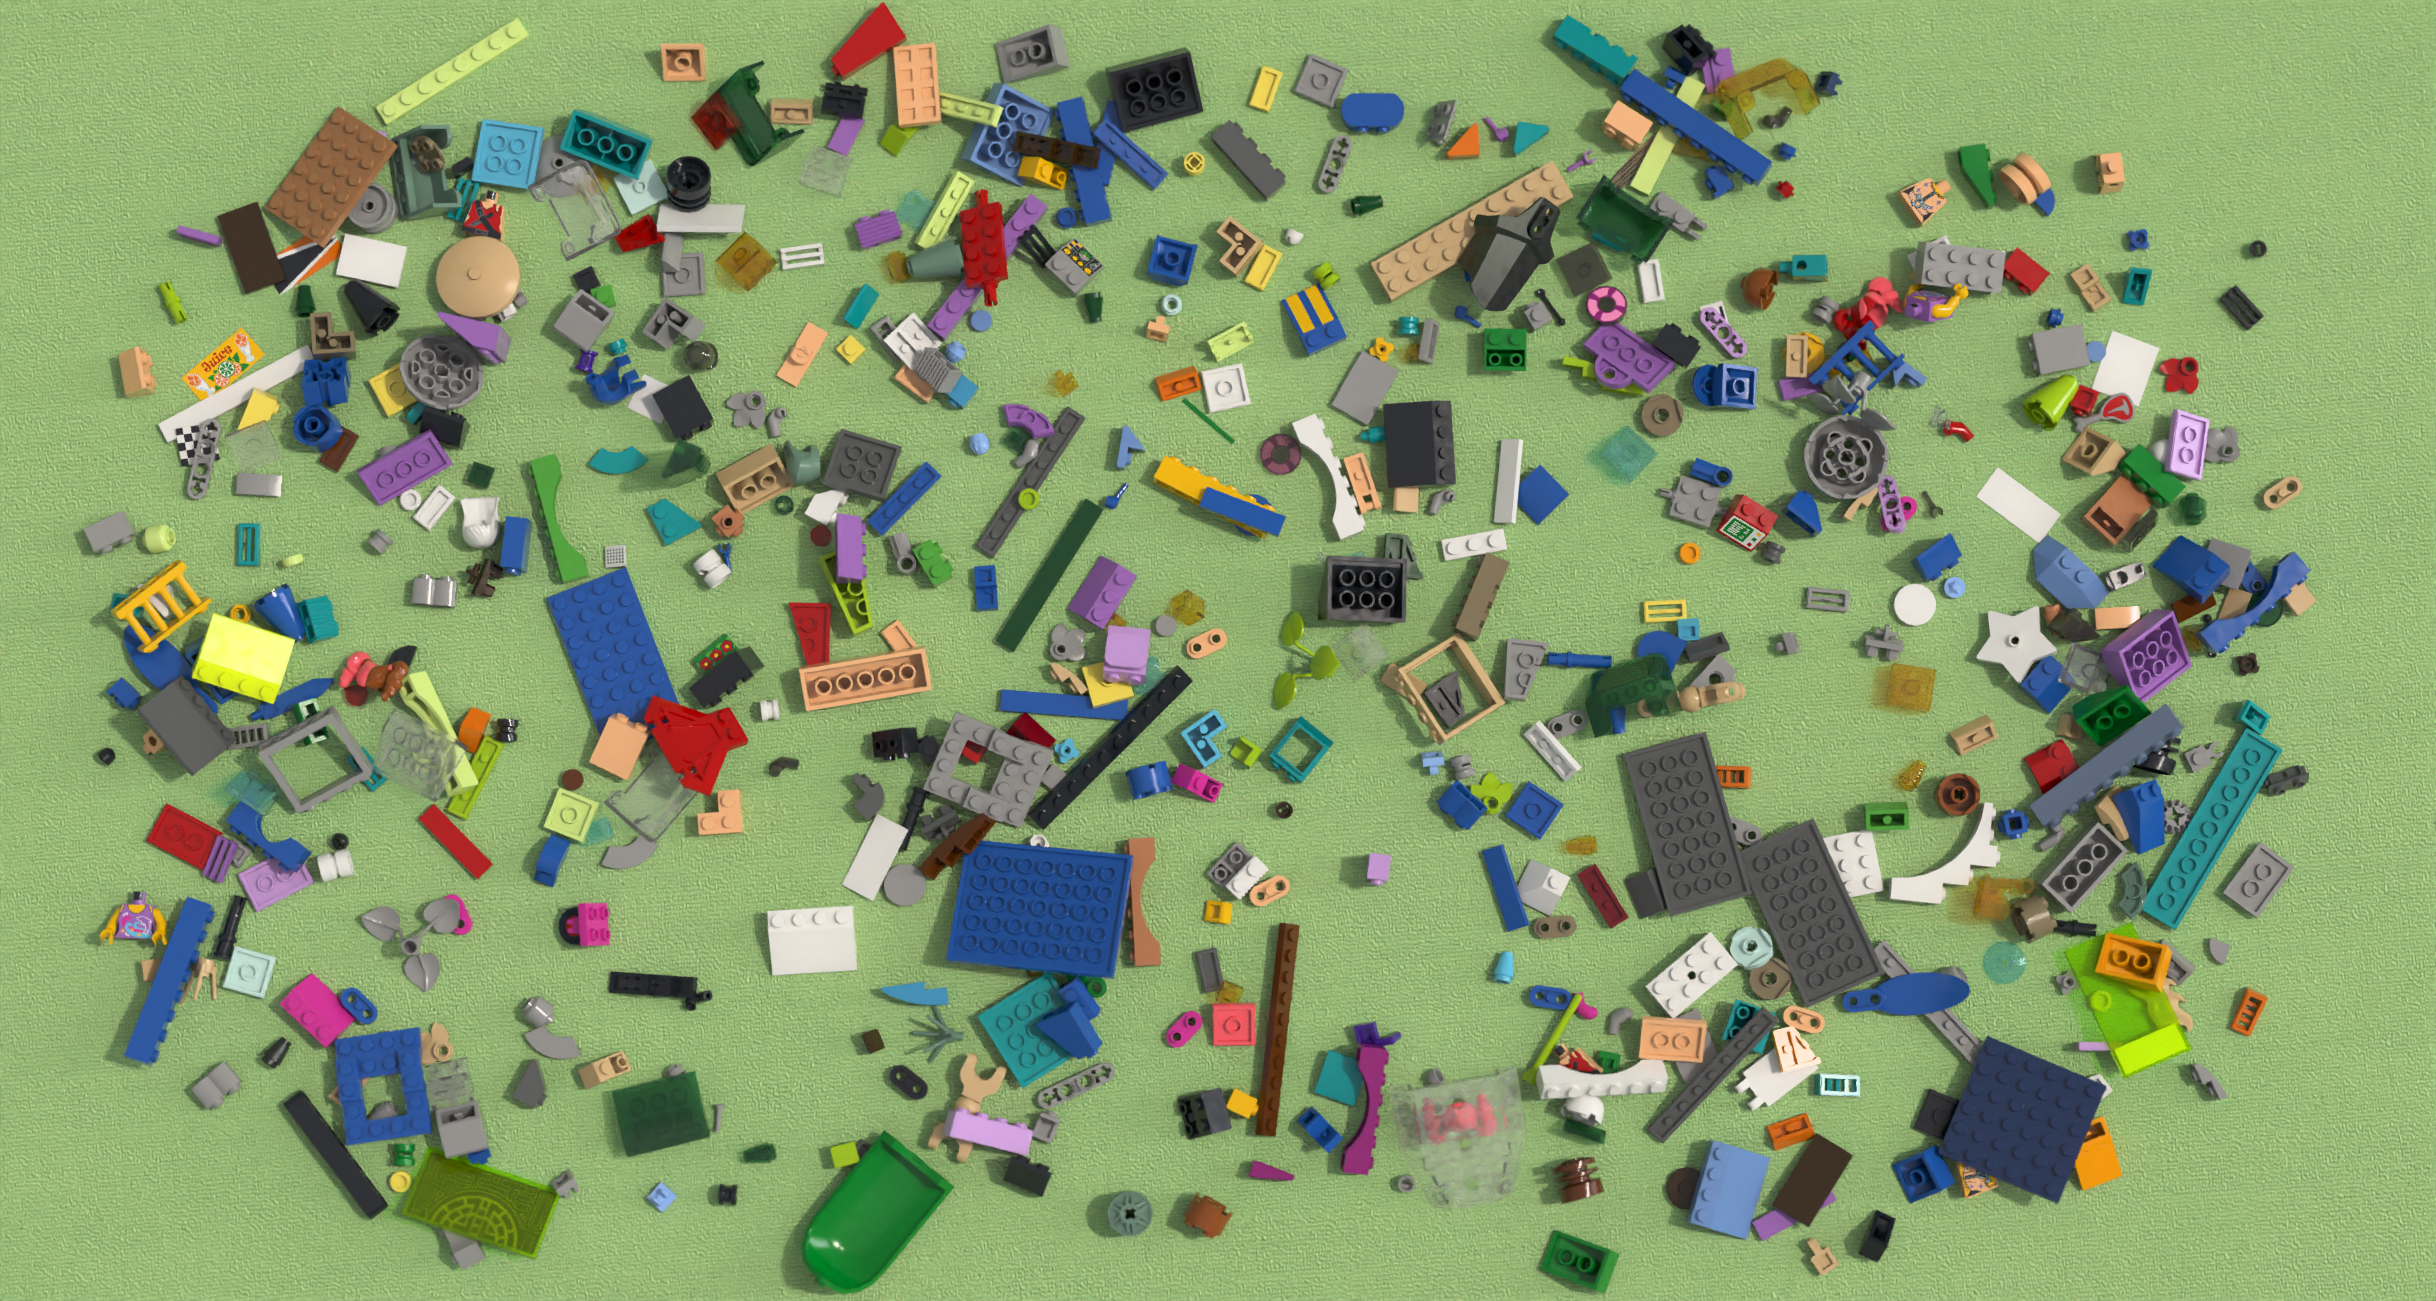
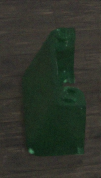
M1603 175L1576 216V219L1579 221L1577 225L1586 231L1591 229L1631 255L1630 259L1636 264H1647L1674 223V220L1666 215L1665 217L1663 215L1659 216L1660 212L1654 211L1623 191L1618 185L1615 188L1612 180Z

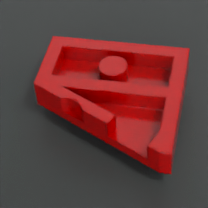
M649 214L613 235L623 252L665 241L661 232L657 231V226Z

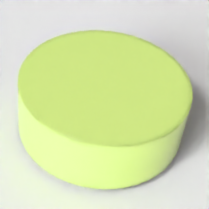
M301 553L281 561L283 566L288 568L302 563L304 559Z

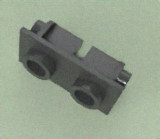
M2296 765L2284 770L2285 778H2283L2281 771L2268 775L2264 781L2265 787H2269L2268 797L2272 795L2279 796L2289 789H2298L2308 783L2309 772H2306L2303 765Z

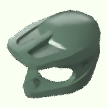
M788 440L784 442L783 452L786 460L787 475L792 483L795 485L808 484L819 480L821 466L819 450L816 445H809L806 449L807 452H801Z

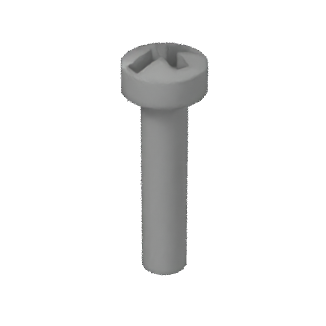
M715 1104L717 1109L715 1132H720L721 1113L724 1105Z

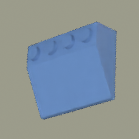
M993 83L985 102L999 105L1003 108L997 127L976 123L960 159L976 168L1022 187L1025 179L1018 176L1023 156L1030 155L1013 152L1016 133L1021 131L1045 136L1055 110L1004 83Z
M1709 1139L1686 1222L1747 1240L1770 1157Z

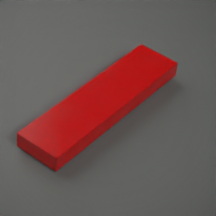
M435 804L419 818L477 879L494 865Z

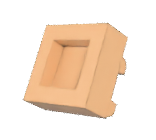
M1157 315L1156 322L1149 321L1146 338L1167 342L1170 326L1164 325L1166 317Z

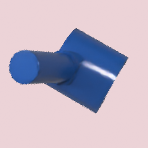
M1460 305L1456 307L1454 314L1457 319L1466 320L1480 328L1481 323L1466 315L1468 308Z
M1124 483L1115 497L1108 495L1105 506L1115 509L1122 494L1129 485Z
M727 542L729 548L723 551L719 543L718 549L724 557L725 564L732 572L730 563L731 545Z

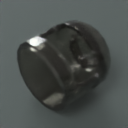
M694 341L686 347L684 360L689 368L697 372H707L718 365L719 353L717 348L711 343Z

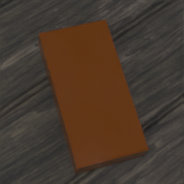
M341 426L343 433L338 442L332 448L326 450L319 462L336 472L340 471L360 437Z

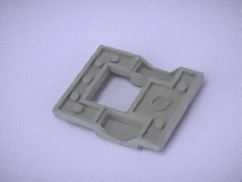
M955 711L925 780L923 789L959 803L962 807L979 814L984 813L999 822L1004 821L1021 828L1054 750L1032 741L1021 740L993 725ZM967 740L1005 756L990 791L952 777Z

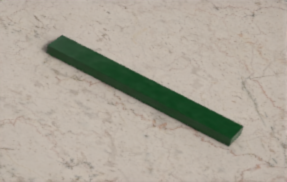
M1088 499L1084 500L996 640L998 643L1015 652L1104 509Z

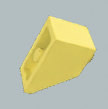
M254 387L237 430L244 431L269 421L271 415H276L280 406L277 403L278 396Z

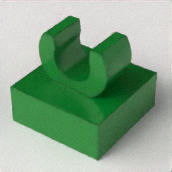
M1599 1050L1597 1064L1603 1068L1604 1071L1602 1073H1617L1621 1054Z

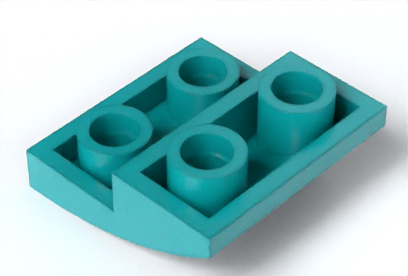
M1329 1049L1314 1092L1355 1106L1363 1083L1361 1073L1355 1065L1356 1058Z

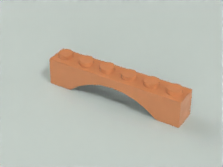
M1154 837L1131 838L1129 843L1125 844V855H1133L1134 857L1131 886H1129L1128 899L1132 898V907H1128V918L1133 920V928H1129L1130 941H1134V949L1130 950L1131 962H1135V967L1161 965L1160 943L1148 929L1141 909L1143 881L1149 867L1155 860Z

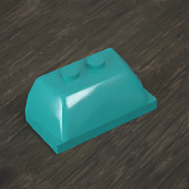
M574 109L560 149L639 180L653 143V138L595 113Z

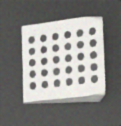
M626 545L605 547L606 568L627 567Z

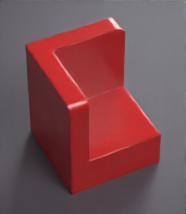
M968 740L961 754L978 765L987 751V747Z

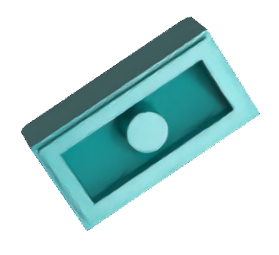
M865 283L844 315V321L858 329L879 297L878 292Z

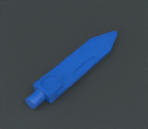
M319 678L305 682L276 696L274 704L263 702L262 705L258 706L260 710L251 713L253 721L263 717L265 720L275 718L292 710L291 706L322 696L334 683V679Z

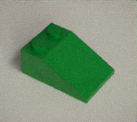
M2128 685L2088 695L2072 706L2076 723L2099 747L2152 714V711Z
M1555 1230L1540 1270L1605 1294L1619 1254L1608 1248Z

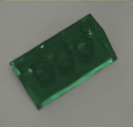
M679 438L661 477L672 488L697 480L709 471L711 466L710 458L702 448Z

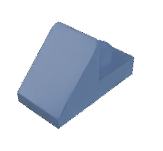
M1906 362L1897 371L1894 369L1890 371L1892 388L1898 384L1903 376L1906 378L1905 381L1912 387L1918 386L1920 388L1927 380L1924 375Z
M1123 425L1116 466L1120 470H1125L1126 465L1130 466L1132 453H1128V450L1145 452L1144 447L1126 425Z

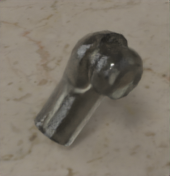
M1784 106L1779 115L1764 116L1762 123L1769 129L1781 128L1785 125L1793 111Z

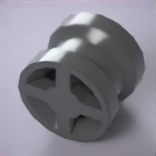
M1767 541L1765 544L1766 549L1761 553L1760 557L1779 565L1781 562L1780 557L1785 553L1786 548L1777 543Z

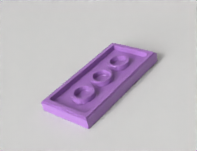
M431 429L357 470V473L378 505L381 506L453 464Z

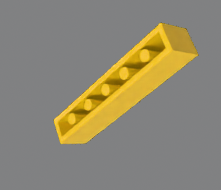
M1173 456L1170 458L1164 457L1153 477L1154 484L1198 506L1201 503L1206 487H1210L1275 512L1272 506L1267 504L1261 505L1250 495L1246 494L1243 496L1238 493L1236 488L1220 484L1219 480L1213 476L1208 475L1206 477L1200 474V470L1193 466L1187 467L1181 464L1182 462ZM1215 514L1264 540L1268 533Z

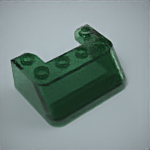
M1658 652L1651 653L1595 672L1590 676L1585 707L1595 738L1612 734L1613 723L1609 711L1644 699L1649 713L1655 717L1683 711L1666 657Z

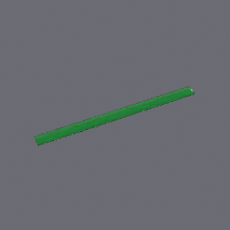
M1186 398L1182 400L1185 405L1233 444L1235 441Z

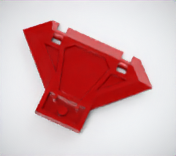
M653 695L644 716L646 724H654L655 728L651 729V733L674 773L683 774L684 778L679 780L682 787L707 796L711 795L727 752L747 745L749 741L730 707L705 714Z

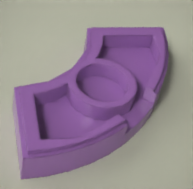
M1003 405V412L1008 426H1018L1030 432L1033 439L1054 435L1053 426L1042 413H1038L1025 405Z

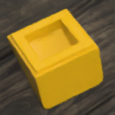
M1207 900L1204 921L1230 924L1232 903Z

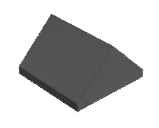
M1656 868L1625 880L1641 919L1667 909Z

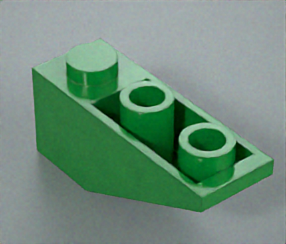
M1985 144L1960 147L1957 150L1960 172L1986 209H1991L1997 198L1995 190H1992L1991 187L1993 172L1988 167L1990 151L1986 149Z

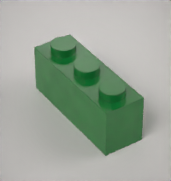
M2140 443L2118 465L2125 477L2131 478L2140 491L2146 492L2151 497L2153 503L2163 509L2171 504L2186 487L2172 473L2164 471L2165 467Z

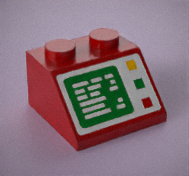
M1736 494L1716 531L1752 552L1769 534L1778 515L1749 497Z

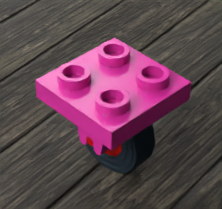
M579 903L578 907L567 909L562 914L558 927L563 940L569 944L581 946L610 945L611 934L608 927L609 910L607 903Z

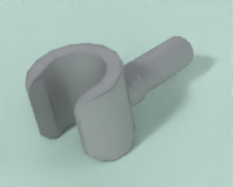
M519 287L518 295L515 297L514 302L519 308H522L528 303V300Z

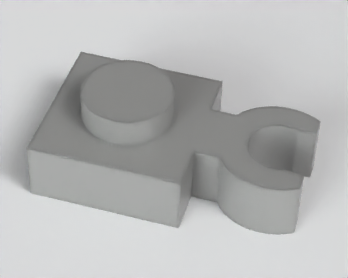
M2219 742L2211 743L2207 750L2204 745H2201L2183 754L2192 773L2213 764L2210 759L2211 757L2219 758L2224 755L2223 752L2216 754L2213 751L2214 746H2217Z

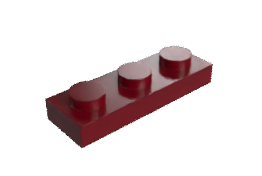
M1596 864L1577 874L1610 929L1629 918Z

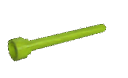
M1580 994L1574 995L1533 1067L1529 1068L1528 1071L1525 1070L1521 1077L1523 1080L1534 1086L1537 1085L1538 1067L1544 1065L1582 1000Z

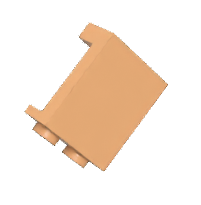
M617 713L609 717L589 762L628 780L635 771L634 767L647 738L651 735V731L647 730L648 727L639 722L635 724L629 721L627 716Z

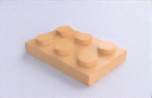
M1642 1016L1638 1056L1643 1059L1702 1063L1707 1023L1704 1020Z

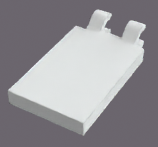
M1773 1048L1742 1072L1745 1079L1734 1086L1739 1094L1748 1087L1751 1088L1756 1097L1747 1105L1754 1111L1763 1103L1767 1107L1772 1105L1819 1067L1814 1064L1781 1073L1775 1048Z

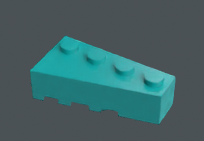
M1567 15L1552 37L1554 44L1562 50L1567 49L1572 53L1571 56L1577 61L1581 62L1583 60L1589 64L1588 68L1597 74L1600 72L1605 75V79L1612 85L1618 84L1621 86L1634 68L1638 57L1633 54L1628 57L1623 48L1618 45L1610 46L1605 37L1597 33L1592 35V30Z

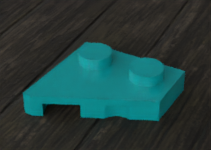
M663 499L647 508L666 546L702 528L698 521L667 499Z

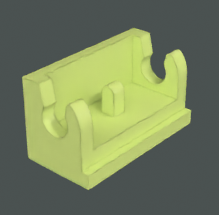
M1245 321L1207 341V345L1217 362L1254 343L1253 336L1249 333Z

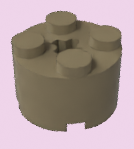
M2031 895L2010 906V909L2014 911V913L2010 914L2012 922L2019 935L2026 936L2027 939L2024 941L2028 944L2053 933V929L2057 927L2056 920L2052 915L2050 916L2047 910L2048 903L2043 896Z

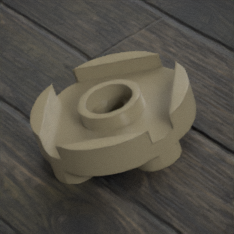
M1665 394L1655 395L1643 406L1641 421L1644 428L1651 435L1658 437L1670 436L1681 426L1684 416L1683 409L1676 399ZM1659 410L1668 414L1665 417V421L1657 419L1656 416L1659 414Z
M1770 958L1763 966L1750 970L1748 983L1751 990L1758 997L1774 1000L1788 992L1791 986L1790 970L1783 961L1777 958ZM1773 973L1775 975L1773 978L1775 983L1770 982L1766 984L1765 975Z

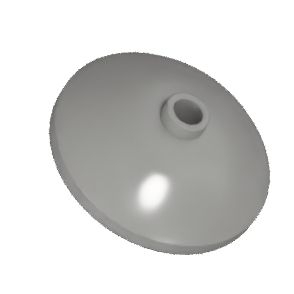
M554 135L542 141L535 178L537 187L544 193L554 197H569L577 194L588 184L593 171V162L560 149L564 135ZM558 160L563 161V165L561 167L556 166V162Z

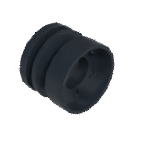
M685 156L674 160L669 165L666 174L669 203L675 209L687 213L697 212L705 208L711 197V172L709 166L698 157Z
M2179 738L2168 739L2164 742L2163 748L2156 752L2152 751L2147 755L2148 758L2143 763L2135 764L2132 767L2162 775H2174L2176 761L2169 758L2168 754H2179V750L2170 747V745L2180 746L2182 740Z

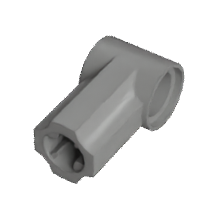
M907 532L889 537L897 566L901 573L907 576L915 574L918 569V563L912 551ZM906 560L913 562V566L909 570L902 568V564Z

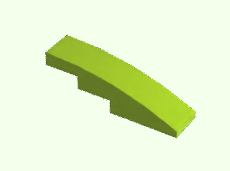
M1568 356L1563 357L1561 367L1582 370L1581 379L1598 381L1595 376V364ZM1606 373L1603 376L1611 379L1614 377V374ZM1633 383L1621 389L1607 388L1602 384L1600 386L1601 391L1642 397L1644 392Z

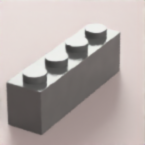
M1229 120L1211 136V141L1260 195L1268 201L1286 185L1284 180L1286 176L1279 168L1275 170L1271 166V159L1265 153L1261 154L1256 149L1258 146L1252 138L1249 137L1247 139L1242 134L1244 130L1237 122L1232 123Z

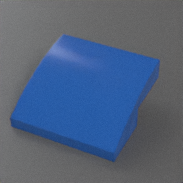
M1539 465L1519 484L1517 504L1539 525L1569 496V493Z

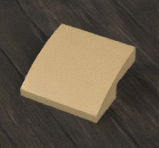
M2115 785L2111 787L2094 807L2102 824L2110 823L2118 841H2123L2129 837V834L2113 796L2124 791Z

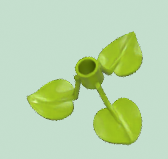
M1297 611L1291 613L1285 621L1281 638L1284 645L1291 646L1294 643L1295 646L1314 657L1310 663L1312 673L1293 674L1291 676L1289 672H1284L1279 676L1274 687V700L1279 710L1287 706L1295 697L1297 690L1296 678L1313 677L1315 680H1321L1325 677L1331 678L1335 670L1341 665L1331 647L1323 645L1315 654L1299 644L1298 639L1303 635L1304 623Z

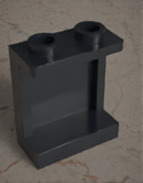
M690 375L652 395L677 441L682 440L685 442L694 437L693 433L701 430L703 432L712 427L711 423L714 422V419Z

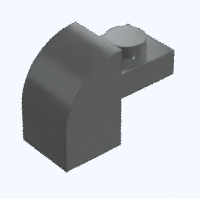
M857 772L852 777V780L866 794L854 804V807L870 821L881 811L885 802V793L879 782L871 787L870 784L873 782L865 774L860 776Z

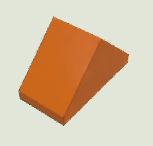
M1476 123L1447 152L1446 158L1448 160L1479 158V136Z
M471 707L460 726L458 735L462 749L476 754L492 716L491 714Z

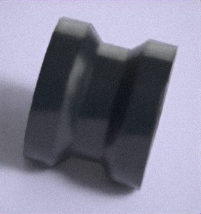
M720 1184L718 1204L730 1203L731 1206H736L738 1185L726 1186L725 1184Z

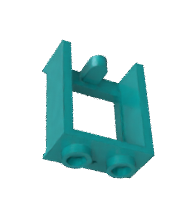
M1300 716L1269 755V758L1272 759L1270 763L1278 770L1281 767L1288 772L1286 776L1294 783L1297 781L1302 783L1334 742ZM1298 728H1301L1323 746L1303 773L1278 754Z

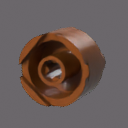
M1961 773L1949 775L1943 778L1936 787L1934 793L1936 804L1943 813L1952 817L1969 814L1979 804L1980 787L1969 775ZM1954 791H1960L1962 793L1960 794L1961 800L1959 798H1954Z
M1196 1192L1183 1214L1185 1217L1184 1222L1193 1228L1198 1226L1203 1229L1202 1233L1213 1239L1214 1236H1220L1233 1213L1231 1211L1229 1213L1225 1212L1227 1207L1207 1195L1203 1199L1199 1197L1201 1193Z

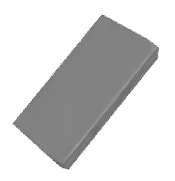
M664 232L665 241H663L661 258L664 272L680 271L684 238L680 232Z
M2163 939L2159 944L2168 945L2173 953L2166 975L2179 986L2193 973L2195 966L2169 942Z

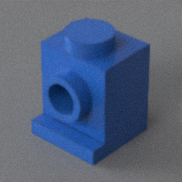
M1713 165L1704 171L1705 185L1709 191L1713 190L1714 192L1712 195L1713 200L1733 189L1734 186L1722 165L1717 168Z
M120 678L106 692L109 696H116L114 700L122 708L126 706L131 711H134L141 704L140 700L143 698L124 678Z

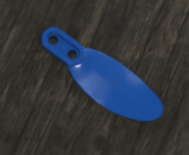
M130 625L127 626L124 631L126 649L139 671L154 686L162 691L183 675L191 683L195 691L204 698L211 710L218 714L219 708L217 703L198 685L197 679L192 678L191 666L168 640L164 638L151 653L139 652L137 648L143 642ZM141 625L149 637L157 633L149 627Z
M1935 972L1911 973L1891 978L1875 988L1849 991L1843 997V1006L1849 1012L1879 1009L1896 1015L1928 1014L1963 1002L1970 994V987L1964 980L1953 975ZM1877 995L1879 999L1877 1002H1872L1870 997ZM1855 997L1857 1003L1855 1005L1850 1004V998Z

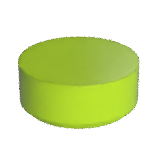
M1030 488L1022 490L1018 497L1020 506L1025 510L1035 509L1040 500L1038 493Z

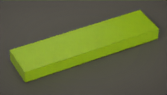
M487 735L484 736L470 764L479 784L464 794L455 795L447 811L467 820L505 744Z

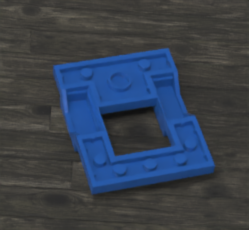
M419 1027L335 1039L336 1073L339 1099L343 1108L347 1146L433 1133L428 1090L423 1077V1048ZM401 1074L407 1115L367 1121L362 1079Z

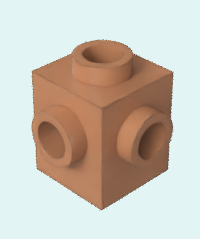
M728 504L712 517V520L717 524L715 529L722 537L726 535L729 539L732 536L736 538L744 531L743 527L745 524L742 522L745 519L738 509L733 511ZM729 520L733 521L731 526H727Z

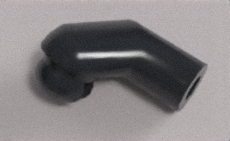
M706 990L696 993V999L686 998L684 1001L685 1009L694 1011L696 1004L710 1001L713 997L712 992Z

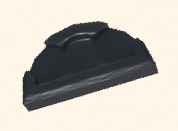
M407 645L394 651L389 659L388 666L400 660L406 663L410 669L418 647Z

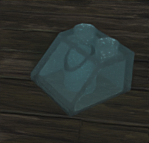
M1627 425L1600 453L1599 457L1630 485L1658 453Z
M251 769L248 772L241 770L224 790L258 813L267 815L281 795L276 791L278 787L269 781L263 783L259 780L260 775Z

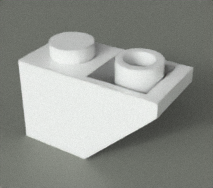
M839 489L814 495L805 515L826 527H829L830 524L834 525L837 511L840 505L844 506L849 495L847 492Z

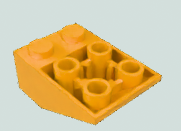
M2103 1116L2093 1118L2073 1167L2082 1191L2122 1176L2113 1141Z

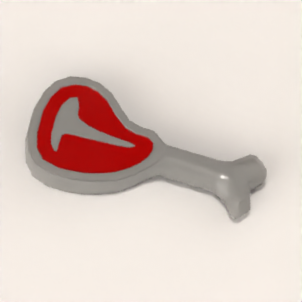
M2118 393L2108 398L2098 413L2085 418L2074 415L2075 431L2080 433L2087 425L2109 419L2119 423L2130 422L2135 416V407L2132 399L2126 393Z

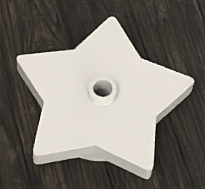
M2035 606L2015 616L1988 611L1990 637L1976 657L1978 661L2003 665L2015 681L2020 684L2035 661L2056 654L2057 649L2041 633L2040 609L2038 606ZM2019 639L2017 644H2012L2014 640Z

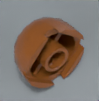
M1756 268L1747 277L1744 276L1740 288L1743 289L1742 294L1745 302L1756 309L1766 310L1776 293L1772 291L1774 285L1778 286V272L1767 268Z

